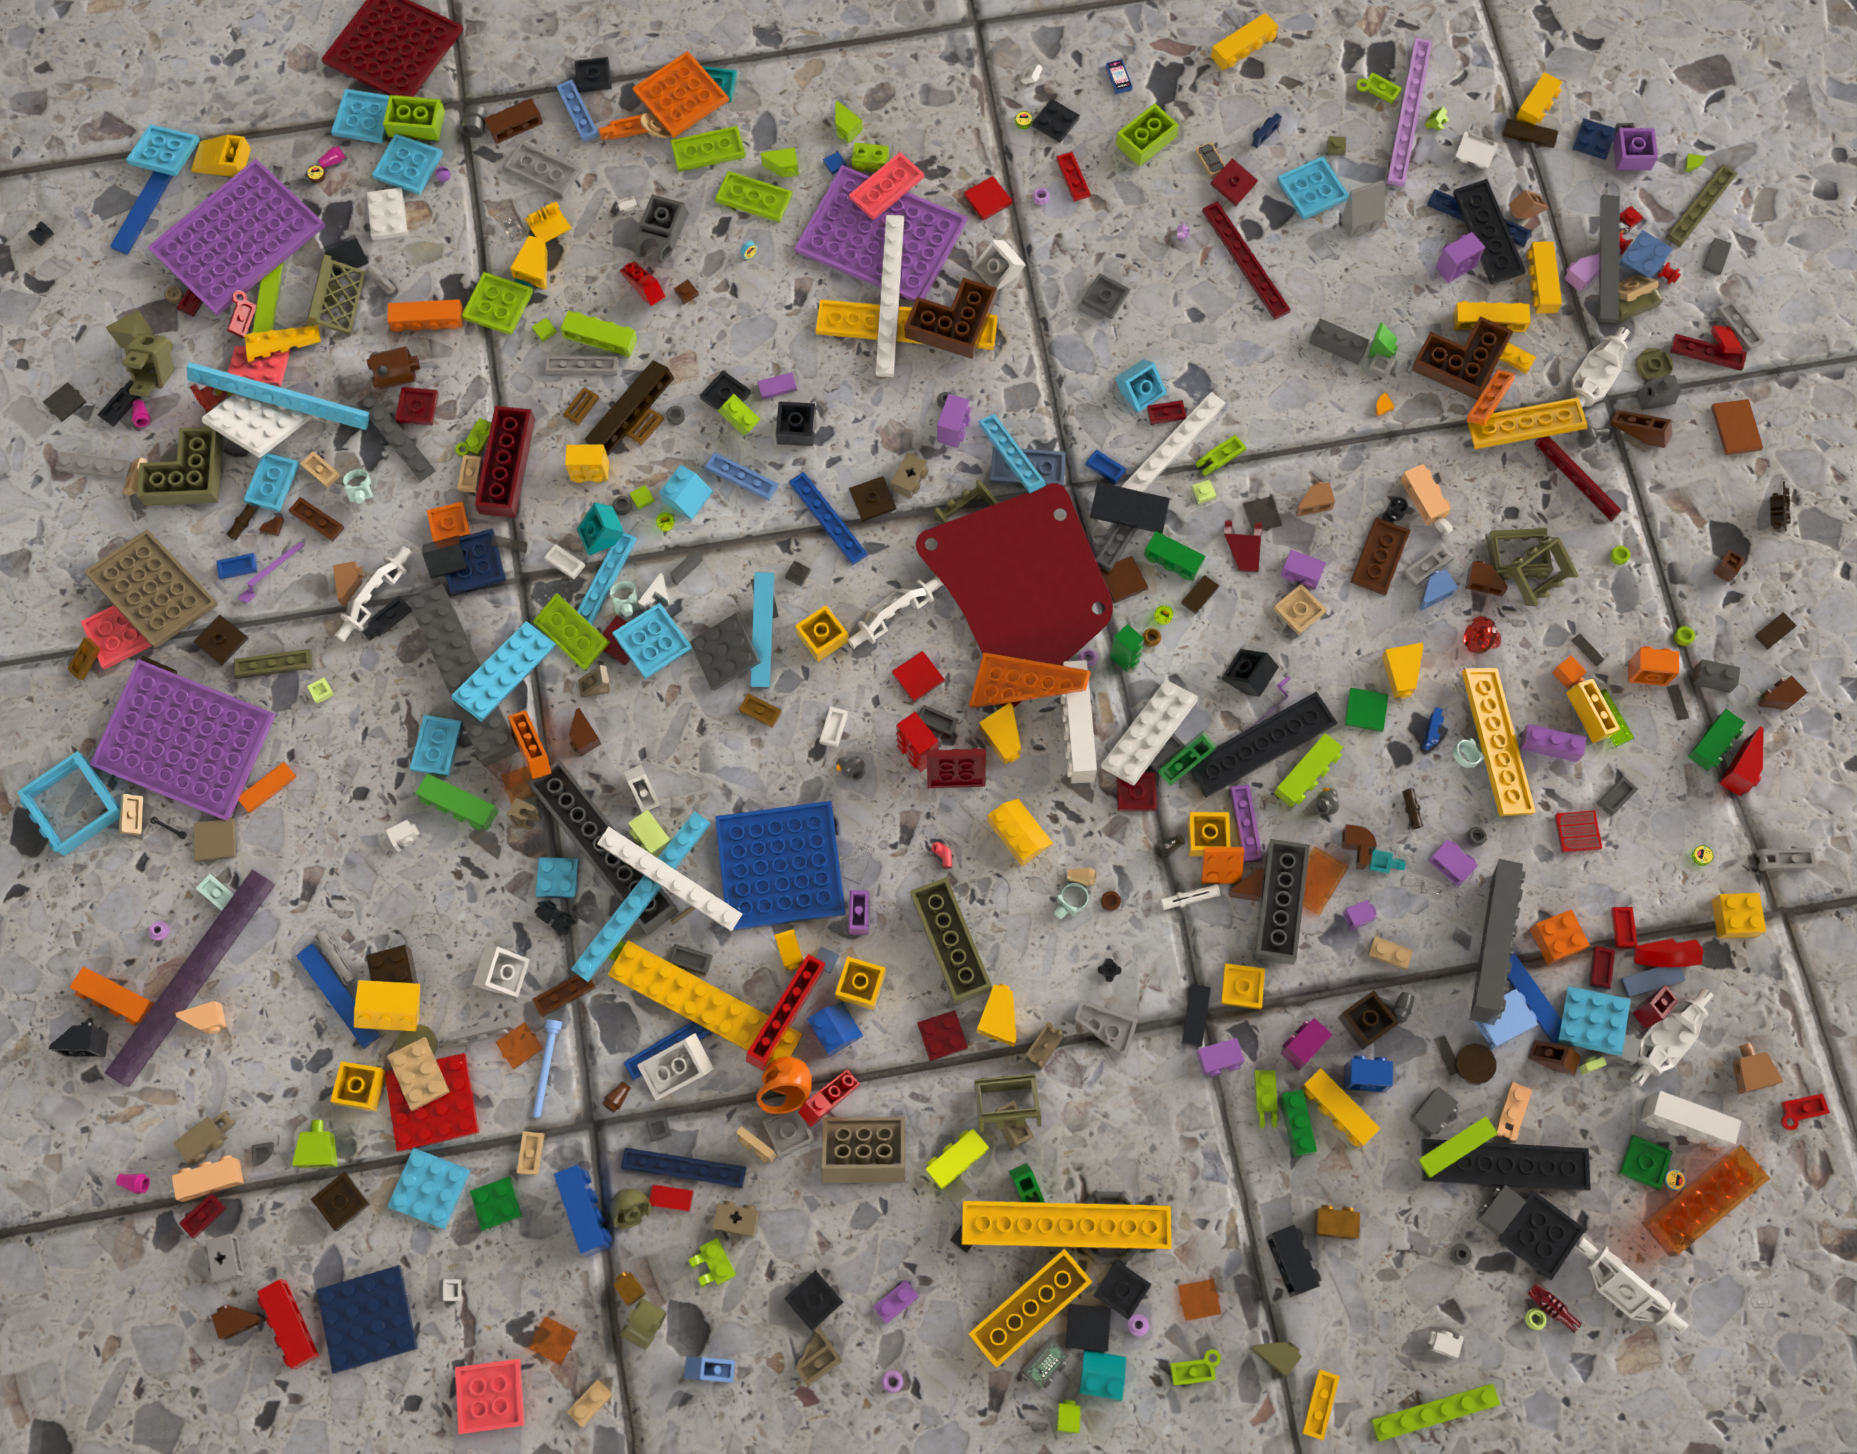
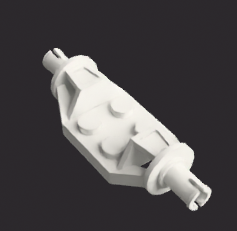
M1620 327L1615 336H1606L1601 344L1592 349L1571 380L1570 396L1571 398L1579 397L1582 408L1583 406H1592L1595 402L1603 400L1622 370L1624 353L1628 349L1624 341L1630 333L1626 329L1624 334H1622L1625 327Z
M402 546L394 558L385 556L383 560L387 564L370 572L352 595L347 604L346 614L342 613L340 615L344 620V624L335 634L339 640L345 642L354 629L363 631L364 628L362 626L371 613L362 604L368 602L372 596L370 592L374 588L377 589L383 581L393 585L401 574L405 575L407 573L402 565L412 554L408 548ZM394 569L397 572L391 578L387 572ZM360 612L361 614H363V616L359 620V622H357V618Z
M936 576L926 584L921 580H917V587L897 589L868 610L864 622H858L860 631L848 638V643L853 649L865 640H869L874 644L878 637L888 631L883 619L891 618L895 615L894 611L899 608L902 609L909 604L913 608L919 609L927 602H933L932 592L944 584ZM923 596V598H921L918 601L916 599V597Z
M1702 988L1694 1000L1684 998L1681 1003L1672 1008L1663 1020L1650 1026L1642 1036V1043L1637 1058V1063L1640 1067L1630 1078L1632 1082L1637 1081L1635 1083L1637 1086L1641 1087L1650 1074L1660 1077L1662 1072L1675 1067L1699 1037L1703 1021L1708 1017V1012L1704 1007L1713 997L1711 992L1706 994L1709 990ZM1648 1051H1650L1651 1053H1650L1649 1057L1647 1058L1646 1055H1647Z
M1584 1237L1579 1240L1575 1248L1590 1259L1587 1268L1591 1270L1596 1289L1631 1319L1654 1322L1656 1326L1666 1322L1679 1335L1686 1330L1688 1323L1684 1322L1673 1312L1676 1306L1674 1301L1669 1302L1658 1290L1655 1291L1622 1264L1620 1258L1609 1252V1247L1606 1245L1598 1250ZM1600 1261L1608 1268L1604 1275L1598 1266ZM1652 1305L1659 1309L1660 1312L1657 1314L1646 1309Z

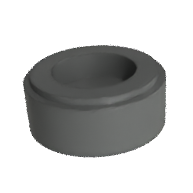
M672 406L667 410L666 416L670 424L679 425L683 423L685 413L681 407Z
M618 496L613 501V508L617 514L626 515L631 511L632 504L628 497Z

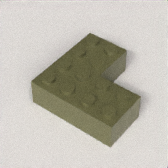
M210 427L179 428L177 461L140 463L137 497L145 506L219 503L223 435Z

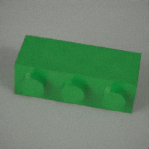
M1155 531L1144 552V557L1148 561L1158 563L1167 571H1174L1183 579L1191 581L1195 580L1206 557Z
M1127 624L1114 636L1110 658L1125 672L1130 668H1136L1142 656L1141 651L1144 648V638Z
M1725 709L1716 718L1688 757L1705 770H1709L1712 766L1716 768L1723 760L1720 757L1723 752L1727 753L1734 745L1731 743L1734 738L1737 740L1744 732L1741 728L1746 722L1728 709Z
M1299 1090L1283 1093L1279 1099L1292 1156L1296 1158L1313 1155L1317 1152L1304 1092Z

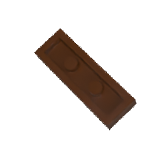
M301 497L288 510L291 515L332 542L344 530L342 524Z
M575 975L532 1000L543 1018L596 989L592 979L587 982L579 975Z

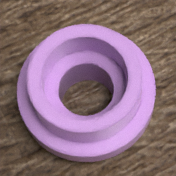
M1037 188L1033 192L1032 199L1036 204L1044 205L1048 203L1050 194L1045 188Z
M1182 223V225L1177 226V239L1185 241L1186 238H1189V227Z
M1084 649L1080 652L1079 661L1085 660V657L1091 658V661H1087V668L1093 667L1097 663L1098 657L1095 651Z
M156 921L149 927V936L155 941H161L168 936L169 926L163 921ZM160 927L161 931L156 933V929Z
M1135 1314L1128 1320V1329L1131 1334L1142 1336L1148 1331L1149 1322L1145 1316ZM1136 1321H1140L1142 1323L1141 1329H1137L1135 1327Z
M894 1370L886 1372L882 1378L883 1388L890 1393L898 1392L903 1386L901 1374ZM892 1377L897 1380L895 1386L889 1385L888 1381Z

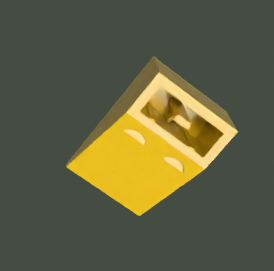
M224 135L200 141L191 172L234 177L246 167L251 148L245 137Z

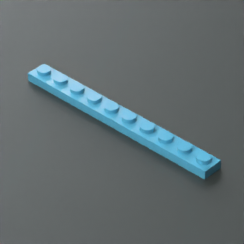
M189 362L187 365L188 381L367 430L369 426V412Z
M694 811L658 859L676 870L711 823ZM644 875L571 970L589 982L662 886Z

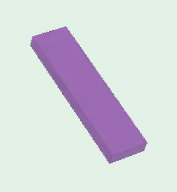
M1250 785L1232 786L1229 790L1239 845L1244 847L1243 863L1262 861L1263 856Z

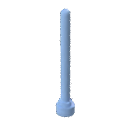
M546 1020L545 1023L548 1035L533 1110L535 1118L541 1116L555 1036L558 1034V1031H561L562 1022L556 1020Z

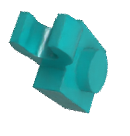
M1373 849L1369 869L1389 873L1390 868L1405 870L1406 862L1399 858L1393 859L1392 852Z

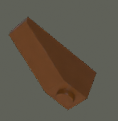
M1617 410L1611 420V425L1647 445L1666 448L1672 438L1671 419Z

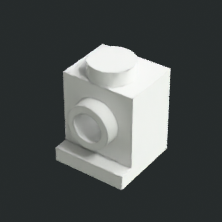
M408 820L386 830L393 847L398 852L402 851V846L411 845L414 840L418 839L417 835L420 834L415 823L411 824Z
M1441 1330L1440 1333L1431 1331L1428 1337L1429 1350L1453 1359L1458 1358L1464 1337L1455 1336L1453 1338L1452 1333Z

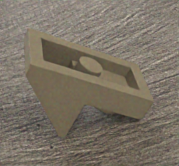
M599 665L578 679L580 695L583 698L610 692L606 666Z

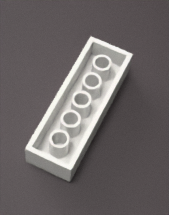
M1087 660L1063 662V666L1088 670ZM1088 680L1086 691L1060 695L1061 705L1064 704L1062 723H1064L1063 737L1064 741H1066L1065 758L1069 759L1066 771L1067 777H1071V783L1094 782L1097 772Z

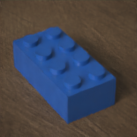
M575 1165L555 1173L554 1177L580 1254L590 1257L610 1249L609 1243L612 1242L609 1230H606L603 1226L605 1217L602 1210L597 1208L596 1203L599 1200L595 1190L590 1188L589 1183H592L589 1172L585 1168Z

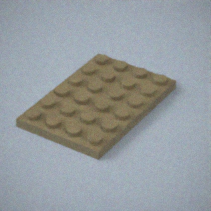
M148 529L84 571L92 583L154 649L218 606L216 600Z

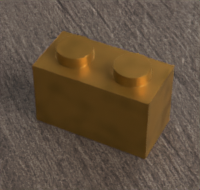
M1321 1205V1208L1315 1210L1314 1235L1357 1240L1360 1235V1212H1354L1355 1209L1349 1207H1342V1210H1334V1206Z

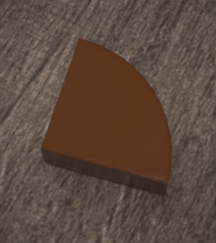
M274 517L268 522L263 523L259 531L279 536L284 518Z

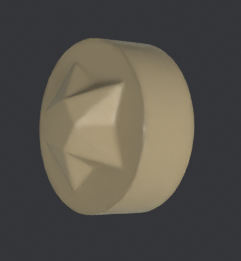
M170 286L165 290L164 296L170 304H179L184 293L180 287Z

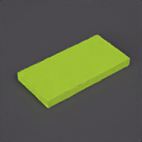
M738 125L670 140L678 172L746 157Z
M727 171L715 197V202L780 223L793 196V191Z
M557 593L532 621L585 671L610 643Z

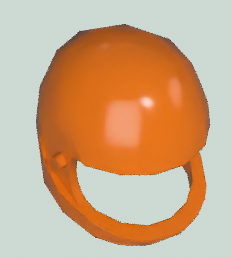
M789 1056L773 1060L764 1069L762 1074L764 1086L760 1088L756 1096L758 1105L762 1110L771 1114H786L802 1107L809 1099L812 1084V1075L806 1063ZM768 1090L786 1095L785 1102L778 1107L764 1104L761 1097Z

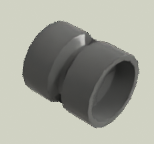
M477 104L467 105L461 131L468 137H482L485 129L484 118L488 115L487 110Z

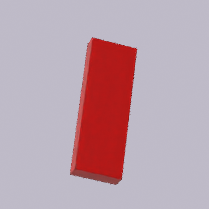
M1073 151L1056 156L1057 164L1073 201L1076 202L1089 198L1091 193Z

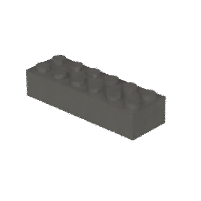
M1270 839L1268 843L1254 959L1294 965L1297 960L1309 844Z

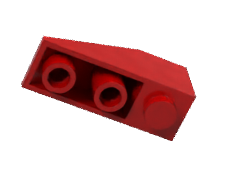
M635 261L627 263L620 269L621 274L650 306L666 297L658 280Z
M845 1070L809 1098L798 1113L810 1127H813L859 1087L860 1083L848 1070Z

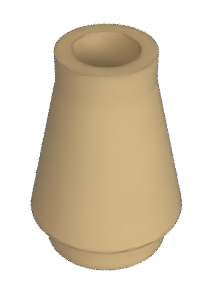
M1092 867L1068 869L1067 881H1073L1089 887L1090 885H1095L1096 869H1092Z

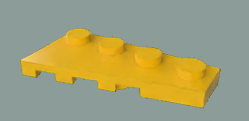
M318 325L244 334L248 362L255 361L254 357L261 355L263 358L271 356L270 353L280 350L281 353L289 351L293 346L300 348L321 342Z

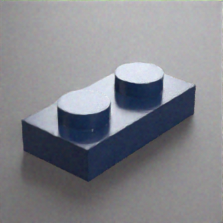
M1276 113L1272 118L1268 117L1264 125L1255 130L1252 142L1254 147L1258 148L1279 128L1282 116Z

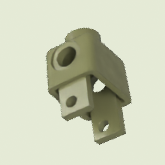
M139 333L125 348L126 357L122 364L126 367V371L131 374L132 381L134 382L129 389L131 395L147 398L154 388H163L173 373L174 365L171 356L173 345L165 336ZM156 369V373L149 372L151 370Z

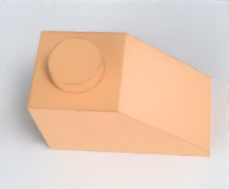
M216 1001L175 1013L177 1018L209 1035L219 1033L220 1029L226 1028L222 1005Z

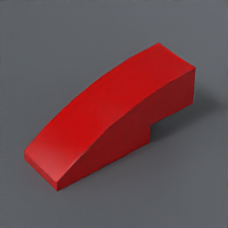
M1671 938L1635 946L1633 961L1635 964L1654 967L1701 965L1703 948L1696 939L1676 943Z

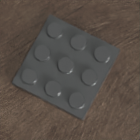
M738 613L731 615L690 641L711 690L714 691L761 663Z

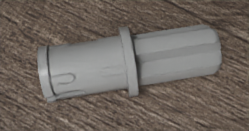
M370 265L366 269V273L375 281V285L380 286L387 294H393L395 286L387 279L386 274H382L375 265Z

